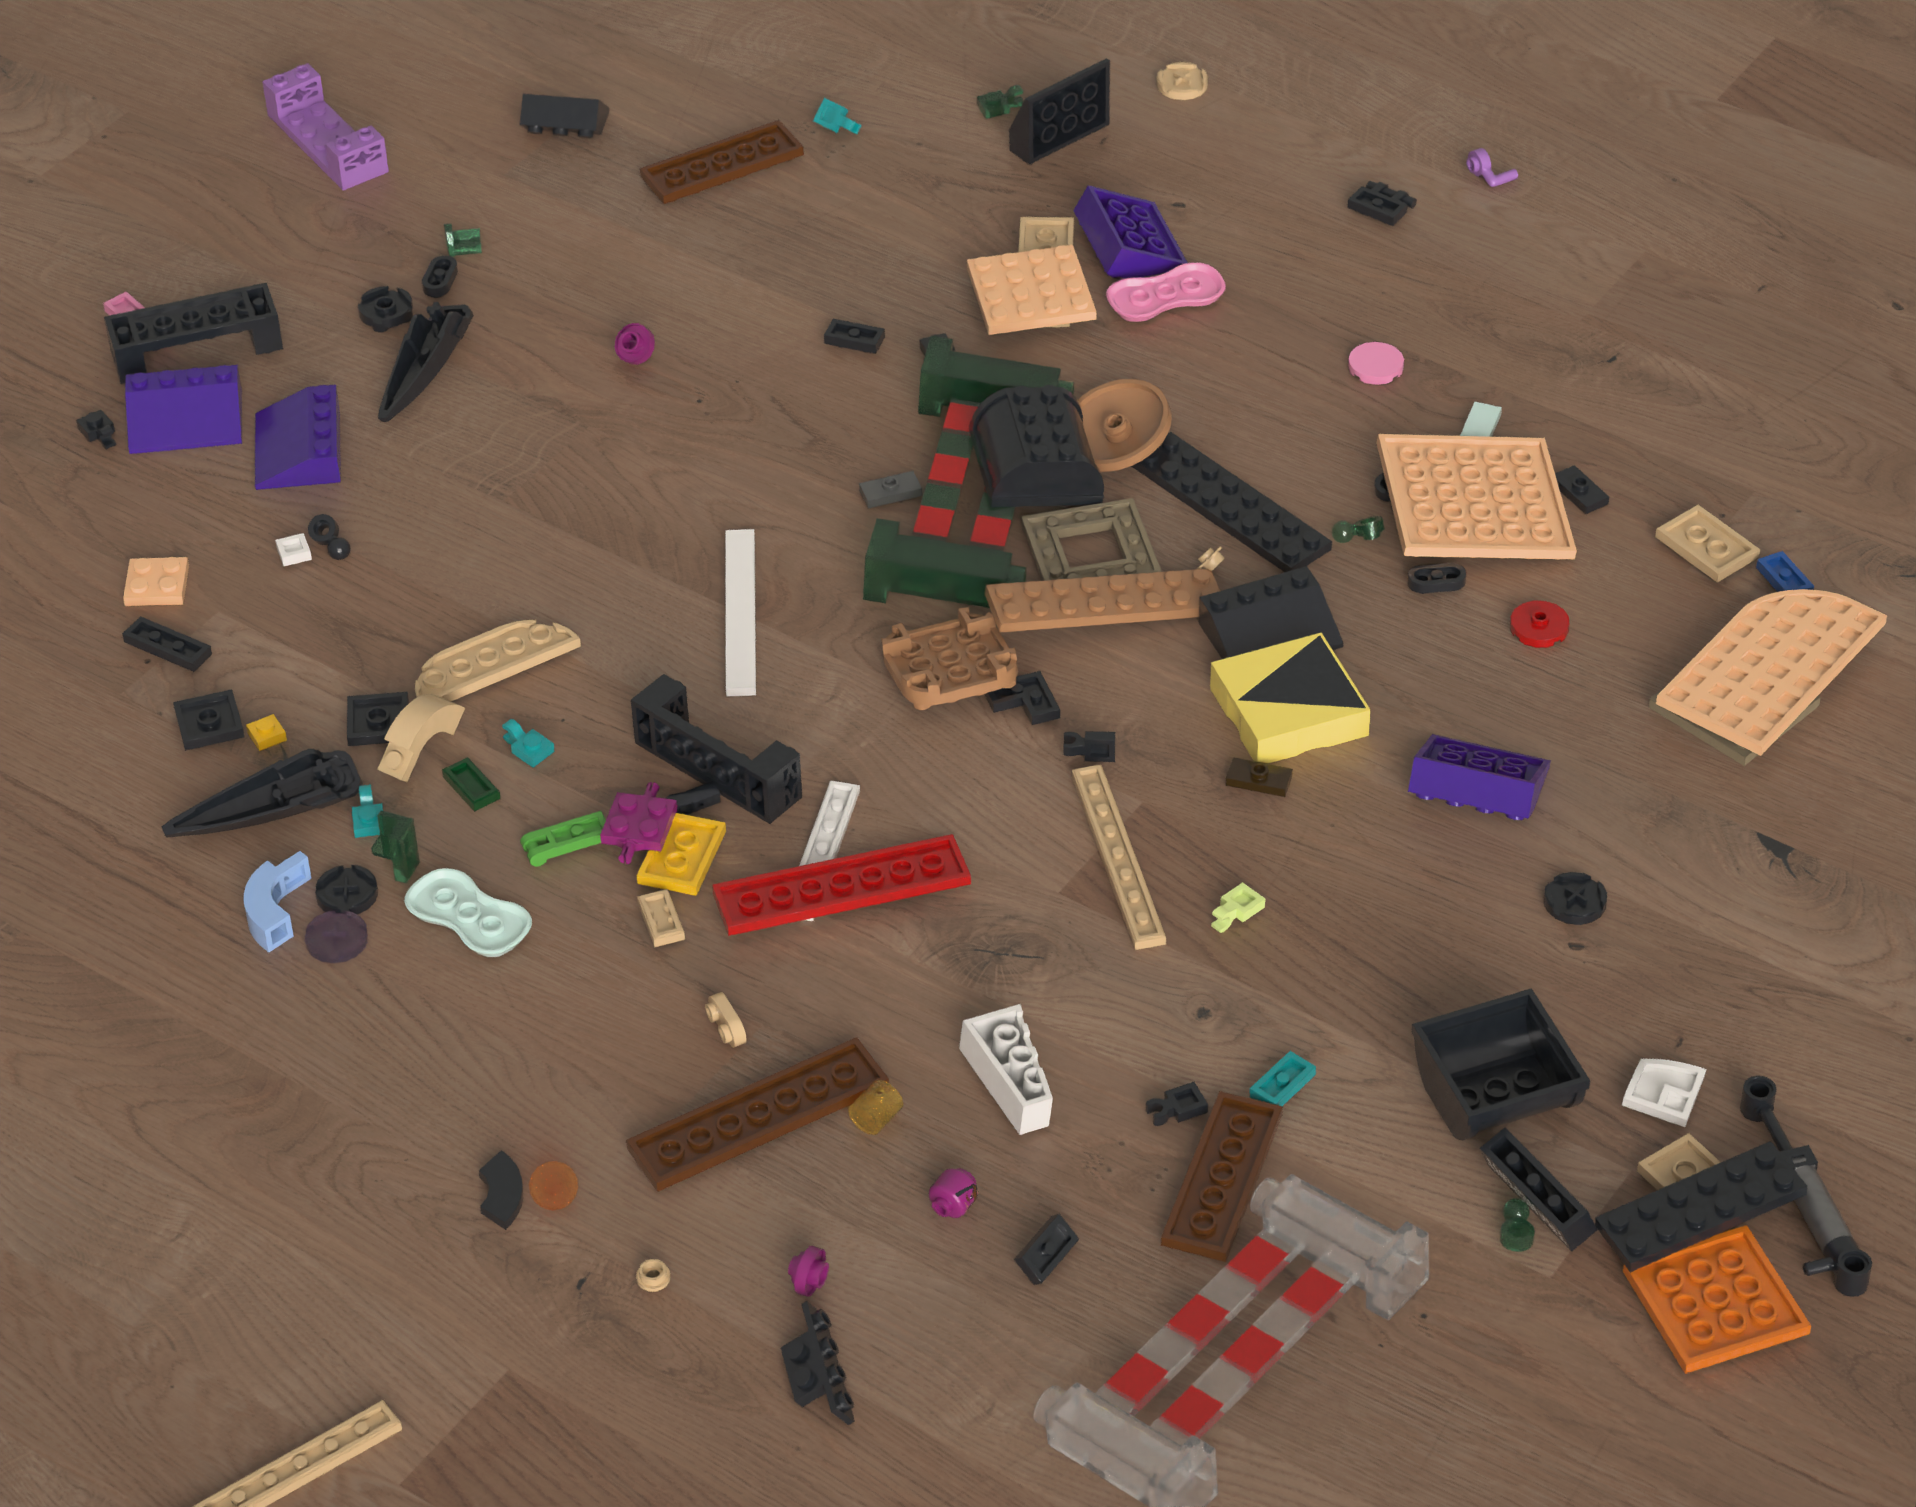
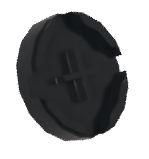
M343 865L334 867L326 871L317 880L315 891L317 904L324 912L333 916L348 917L358 915L368 910L376 902L378 888L375 876L370 870L358 865H351L352 868H344Z
M1568 872L1559 874L1554 877V881L1550 884L1548 882L1545 887L1544 905L1547 912L1555 919L1566 924L1582 925L1591 923L1600 918L1606 910L1607 892L1604 885L1600 881L1597 883L1591 880V876L1585 873Z

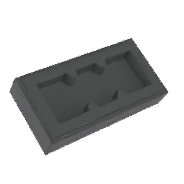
M914 471L859 483V491L868 509L922 496V487Z

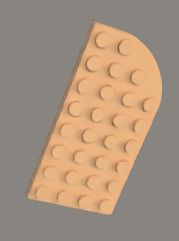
M1799 589L1780 591L1762 596L1744 606L1657 695L1656 704L1761 756L1886 624L1887 615L1849 597L1828 591Z

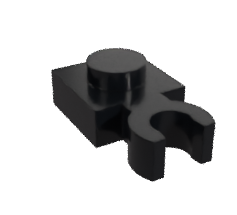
M1191 1082L1164 1091V1100L1159 1098L1150 1099L1146 1102L1147 1114L1159 1112L1153 1114L1154 1126H1160L1173 1116L1179 1123L1208 1113V1103L1196 1083Z

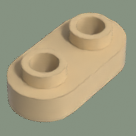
M719 992L709 996V1003L705 1005V1010L709 1020L712 1023L716 1021L722 1041L725 1044L729 1043L733 1048L746 1043V1033L743 1024L725 994Z

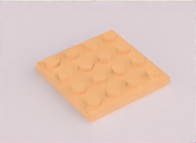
M1060 245L1052 248L1033 249L967 260L969 276L989 335L1096 320V309L1073 245Z

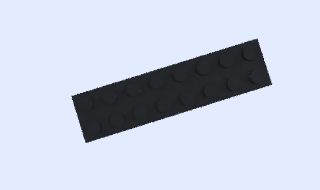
M1172 432L1167 434L1162 444L1151 455L1131 466L1283 572L1308 566L1332 550V541Z

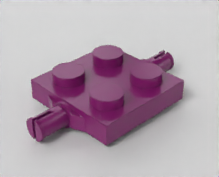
M652 782L647 784L643 795L617 792L601 831V844L615 845L622 848L618 859L623 864H625V861L626 864L631 863L635 851H662L678 808L677 800L656 797L660 787L655 782L653 786Z

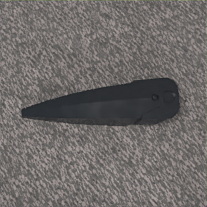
M433 302V305L428 306L426 309L430 315L429 319L422 314L413 315L407 334H404L379 408L378 419L381 422L390 421L406 408L435 378L454 351L459 340L463 339L474 316L469 306H441L439 302Z
M307 749L284 761L279 760L172 818L161 827L167 838L209 834L255 826L297 815L315 808L323 809L354 797L359 793V786L363 785V782L352 757L347 752L336 750L325 753L315 749Z

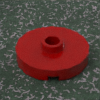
M1529 601L1522 603L1514 609L1510 617V631L1513 636L1515 634L1519 637L1521 643L1531 647L1547 648L1554 646V642L1565 640L1569 632V616L1563 608L1551 602Z

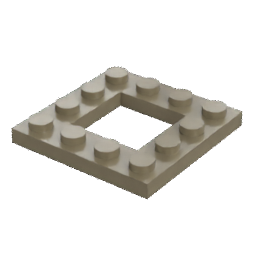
M1133 498L1021 516V525L1041 581L1162 572ZM1113 530L1123 559L1069 567L1059 538Z

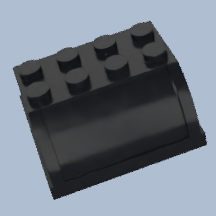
M1019 385L1015 388L1001 389L990 395L979 405L972 420H970L969 432L991 507L1093 505L1103 503V478L1094 462L1088 443L1080 404L1070 391L1053 385H1045L1043 387Z
M1532 988L1412 1024L1411 1033L1414 1036L1416 1059L1424 1088L1450 1132L1458 1140H1466L1474 1137L1478 1132L1555 1108L1577 1106L1582 1103L1586 1090L1589 1089V1077Z

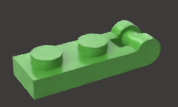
M598 811L529 832L522 836L520 843L524 851L528 852L527 857L531 865L535 867L541 866L546 863L547 859L601 843L600 834L606 819L602 811Z

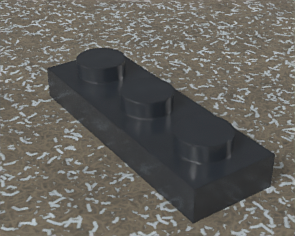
M141 616L122 633L125 643L193 672L212 655L210 645Z

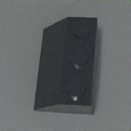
M523 94L520 125L527 129L528 133L543 134V130L553 131L552 134L557 136H568V132L578 133V137L593 138L594 134H602L609 114V107L599 99Z

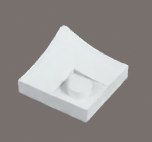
M1641 1059L1624 1095L1622 1106L1685 1127L1704 1080L1706 1069L1671 1060Z

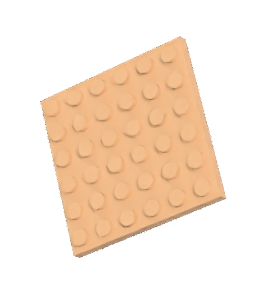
M1378 434L1376 443L1404 556L1575 559L1577 550L1545 438Z

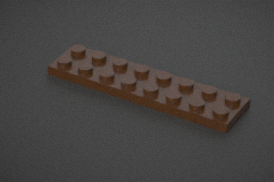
M855 1037L626 1140L627 1149L656 1191L659 1192L889 1088V1078L860 1040Z

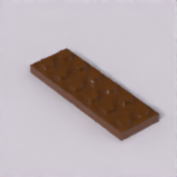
M777 120L640 168V177L662 203L666 204L804 155V148L782 122Z
M1219 1091L1162 1233L1161 1246L1223 1262L1227 1261L1282 1118L1283 1106Z

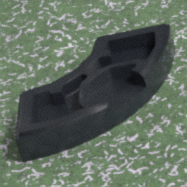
M501 1150L479 1170L480 1179L489 1189L487 1198L480 1206L482 1215L506 1230L520 1212L523 1203V1183L517 1165Z

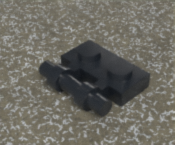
M1369 181L1366 187L1361 186L1348 199L1347 208L1394 226L1407 213V207L1412 209L1415 207L1417 199L1410 197L1409 193L1403 190L1395 191L1390 189L1388 184Z

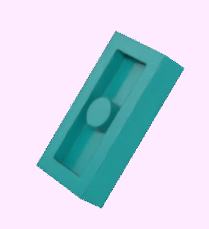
M1289 1051L1250 1087L1249 1097L1283 1106L1316 1075V1066Z

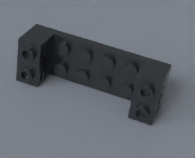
M267 282L104 317L110 350L120 384L125 383L126 375L147 373L143 352L157 351L162 348L185 345L190 342L213 339L218 336L240 333L246 330L249 331L256 355L283 349L278 314Z
M663 674L631 699L635 744L702 784L714 782L720 795L768 824H771L802 798L800 753L794 748L788 747L776 740L751 760L745 754L739 753L727 746L723 741L717 740L705 733L700 727L693 726L689 723L686 686L680 681Z

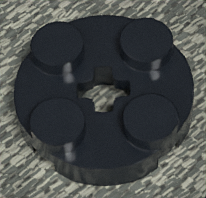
M388 286L373 288L365 292L361 297L362 302L358 303L361 321L373 327L375 332H385L389 328L410 322L413 317L411 295L402 288L397 287V291L389 290Z

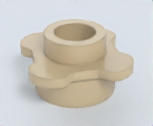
M1219 546L1215 551L1210 547L1198 559L1201 564L1197 569L1203 568L1212 571L1224 560V557L1219 552L1222 547Z

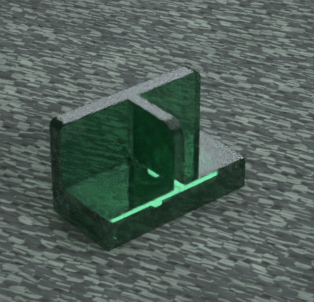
M381 810L377 815L380 835L371 848L372 854L392 860L395 880L407 883L420 863L414 819Z

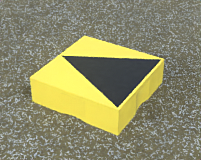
M1322 633L1211 662L1210 689L1226 716L1237 727L1241 741L1255 762L1269 764L1297 756L1311 749L1330 747L1369 736L1370 708Z

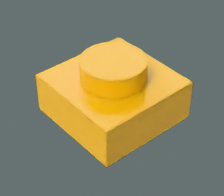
M274 714L246 724L247 733L259 751L287 741L286 732Z

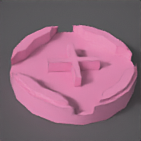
M1364 343L1355 347L1350 352L1348 368L1353 376L1355 374L1360 377L1359 380L1364 383L1374 385L1387 384L1392 382L1394 377L1397 375L1399 377L1402 374L1404 358L1396 347L1387 343Z

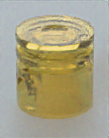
M875 1080L849 1106L848 1112L851 1120L860 1130L870 1135H876L903 1108L904 1103L899 1092L891 1084L883 1080Z

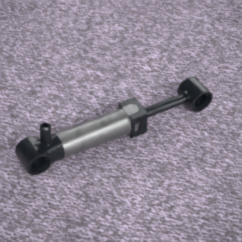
M1760 1075L1748 1078L1744 1082L1742 1091L1741 1114L1750 1121L1764 1122L1779 1152L1807 1185V1195L1794 1201L1825 1258L1805 1262L1803 1264L1804 1274L1810 1276L1832 1270L1835 1275V1288L1840 1293L1850 1297L1864 1294L1868 1288L1872 1268L1871 1257L1859 1249L1817 1172L1818 1161L1810 1146L1792 1148L1773 1113L1777 1091L1775 1083L1771 1079Z

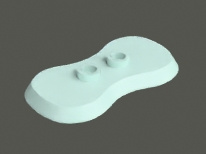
M442 868L425 874L408 889L404 897L407 909L417 918L454 930L470 949L486 957H498L511 951L524 939L532 926V918L525 908L513 902L488 896L477 887L471 877L456 869Z

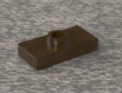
M1233 757L1226 776V786L1285 797L1292 779L1293 769Z

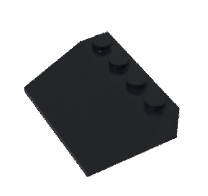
M1106 58L1025 98L1009 129V151L1030 165L1110 125V60Z
M1307 566L1199 597V624L1222 659L1318 633L1323 634L1332 650L1343 648V640L1320 584Z

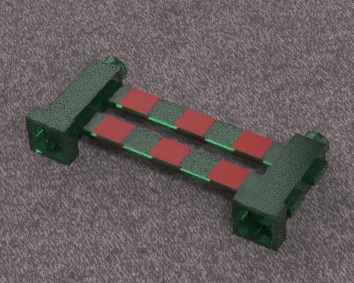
M931 336L921 368L918 414L940 417L943 406L949 407L912 536L899 534L900 522L876 519L865 556L863 600L886 603L889 592L990 608L985 596L986 585L1026 582L1027 567L1012 565L1013 553L1005 552L1016 507H991L985 488L969 546L948 543V539L974 449L969 432V424L976 409L986 398L1004 388H1015L1019 385L1026 387L1053 385L1055 387H1063L1074 395L1075 382L1060 380L1061 368L952 351L953 339Z

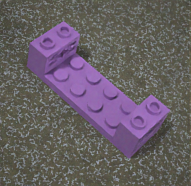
M308 63L262 81L268 116L342 190L389 172L384 137L372 126L361 128L355 132L324 101L321 76Z

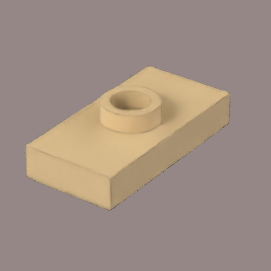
M668 889L637 896L638 905L654 947L685 940L684 930Z

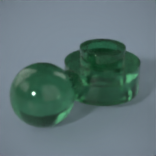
M1382 516L1364 518L1354 524L1341 520L1333 525L1331 533L1334 540L1339 543L1351 541L1354 535L1363 537L1364 540H1372L1381 536L1380 532L1385 530Z
M1518 1198L1510 1199L1503 1207V1216L1506 1221L1501 1226L1500 1242L1508 1250L1522 1252L1532 1247L1535 1228L1527 1221L1530 1215L1529 1206L1525 1201Z

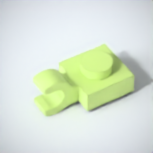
M1242 882L1221 897L1220 906L1212 912V915L1218 919L1211 924V927L1222 933L1230 927L1235 918L1242 922L1246 921L1265 908V898Z

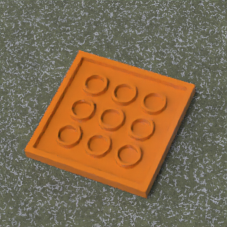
M1747 1225L1716 1234L1633 1272H1630L1625 1265L1623 1266L1624 1275L1685 1374L1810 1334L1811 1324Z

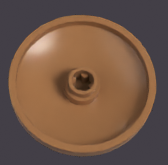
M1138 379L1115 380L1093 388L1078 399L1083 414L1084 430L1094 462L1100 472L1124 469L1144 460L1162 444L1170 430L1172 413L1163 392L1149 382Z

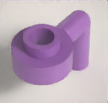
M1483 148L1469 152L1466 160L1469 171L1476 176H1483L1490 187H1496L1518 178V173L1515 169L1494 175L1491 170L1490 157Z

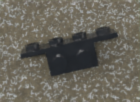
M806 1301L801 1305L808 1331L780 1347L794 1400L801 1407H804L826 1393L831 1412L847 1425L855 1422L852 1413L854 1403L846 1391L844 1384L846 1374L839 1365L836 1356L839 1350L829 1331L831 1321L824 1310H818Z

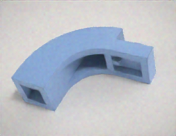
M301 851L285 859L276 867L267 860L256 869L245 886L243 899L250 933L255 941L268 953L293 937L290 914L283 910L278 903L287 894L312 879L308 857Z

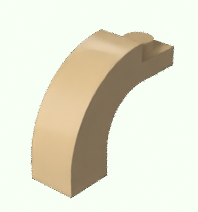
M425 694L411 701L396 717L384 740L389 741V744L377 770L408 782L426 742L438 732L454 735L465 708L433 694Z

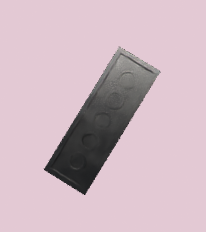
M1769 1141L1595 1217V1226L1627 1269L1633 1272L1807 1195V1185L1775 1145Z

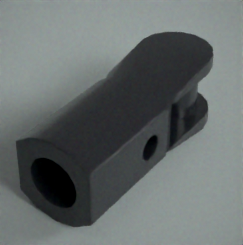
M712 781L685 792L671 794L666 797V799L677 800L678 809L676 813L689 815L721 802L720 792Z

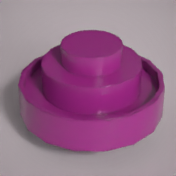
M631 323L624 326L615 338L616 354L621 360L629 364L638 365L645 362L654 351L655 339L650 329L639 323Z
M812 1245L791 1259L788 1275L791 1276L794 1290L797 1294L810 1297L817 1288L820 1289L824 1285L829 1271L825 1250Z

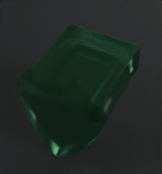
M452 223L444 224L449 256L482 253L480 228L453 231Z

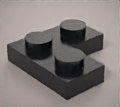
M1040 671L1017 676L1016 685L1012 688H1001L984 694L993 713L1022 706L1032 725L1060 718V708Z

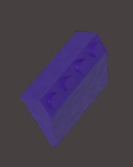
M1089 185L1086 187L1073 211L1107 275L1113 278H1140L1166 273L1179 265L1188 263L1155 202Z
M221 365L217 367L165 370L162 372L126 375L125 398L129 454L242 444V389L238 365Z
M336 385L307 387L255 413L256 490L341 483L340 408Z
M1432 734L1414 756L1408 792L1416 793V797L1425 800L1443 799L1451 806L1462 807L1464 804L1474 806L1477 811L1482 813H1494V811L1505 813L1507 818L1513 820L1529 819L1535 809L1551 760Z

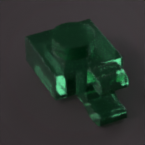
M1014 85L1005 94L1001 90L989 92L985 95L977 96V106L985 119L1010 113L1011 107L1022 106L1024 102L1022 97L1016 96L1023 94L1024 91L1020 85Z

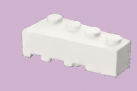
M1020 1004L963 1020L959 1046L960 1051L1019 1135L1049 1126L1053 1100L1043 1068H1040L1037 1060L1036 1048L1032 1046L1028 1025L1024 1023Z

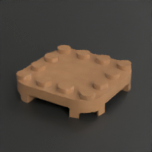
M969 607L959 608L958 619L906 631L903 624L899 623L892 626V633L886 638H881L884 664L902 695L913 703L915 709L925 710L930 708L931 705L953 703L963 698L975 695L980 696L987 692L1001 688H1012L1016 685L1018 668L1015 647L1009 648L999 633L991 612H987L986 616L970 613Z

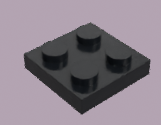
M232 689L173 702L185 751L245 737Z
M408 692L347 696L348 746L389 743L384 738L396 717L409 704Z

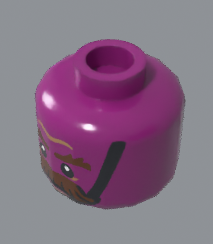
M961 1168L947 1169L942 1172L932 1184L928 1193L933 1210L942 1217L960 1218L978 1196L977 1183L973 1175Z

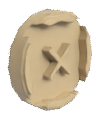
M1187 62L1172 63L1167 65L1165 70L1162 71L1161 69L1158 72L1157 88L1159 92L1169 98L1178 100L1193 99L1202 95L1207 90L1208 75L1204 69L1202 71L1197 69L1195 64Z

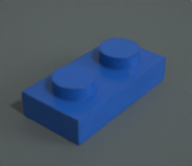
M1783 551L1757 559L1756 568L1777 592L1799 589L1814 590V585Z

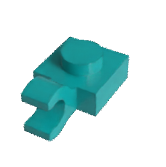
M827 98L823 99L813 119L814 122L838 133L840 127H843L858 134L862 126L846 117L848 109Z
M510 719L502 725V728L508 731L503 736V739L511 744L512 754L534 768L555 752L554 743L534 729L525 733L514 719Z
M371 784L359 786L361 806L352 807L355 838L386 834L383 804H374Z

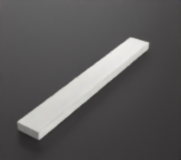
M754 529L726 530V696L756 695Z

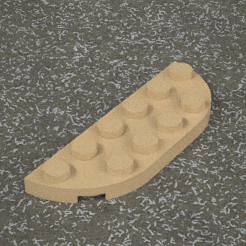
M522 620L499 626L442 650L431 657L422 666V673L418 680L415 681L416 698L425 694H433L451 702L581 647L580 637L572 630L560 624L553 623V626L536 624V620Z

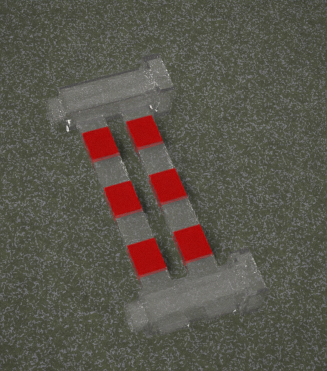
M1290 1174L1282 1183L1272 1177H1268L1259 1184L1250 1203L1251 1212L1263 1219V1230L1096 1393L1077 1382L1067 1391L1057 1385H1053L1039 1398L1034 1410V1420L1046 1428L1048 1445L1149 1507H1206L1218 1495L1216 1451L1214 1447L1200 1440V1438L1353 1285L1366 1291V1308L1389 1321L1429 1280V1233L1408 1221L1397 1231H1394L1293 1174ZM1298 1254L1315 1262L1150 1426L1134 1417Z

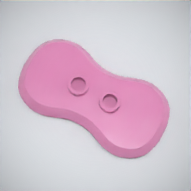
M1194 262L1179 265L1162 275L1154 277L1119 280L1109 286L1106 296L1112 308L1121 318L1127 321L1141 322L1149 320L1169 309L1209 305L1223 294L1226 285L1223 277L1215 268L1208 264Z

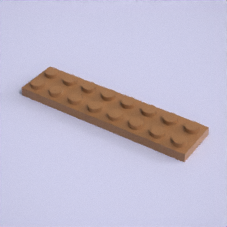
M1208 569L991 584L986 585L985 596L1000 633L1199 617V597L1219 592L1220 589L1212 571Z

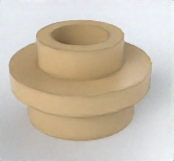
M658 1259L646 1260L640 1265L636 1273L637 1284L646 1291L662 1290L670 1282V1271Z

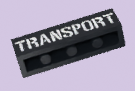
M1506 1127L1480 1147L1489 1167L1571 1252L1597 1231L1589 1212Z

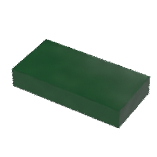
M468 757L442 769L443 778L474 812L501 799L500 791Z

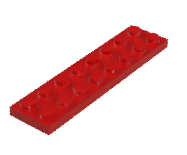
M950 834L712 884V890L728 936L970 885L971 874L954 835Z

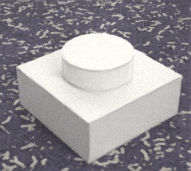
M304 533L275 540L283 566L312 560Z

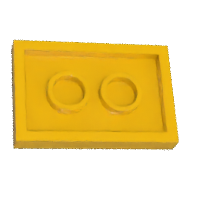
M676 813L662 851L648 850L637 873V884L697 896L726 833V823Z

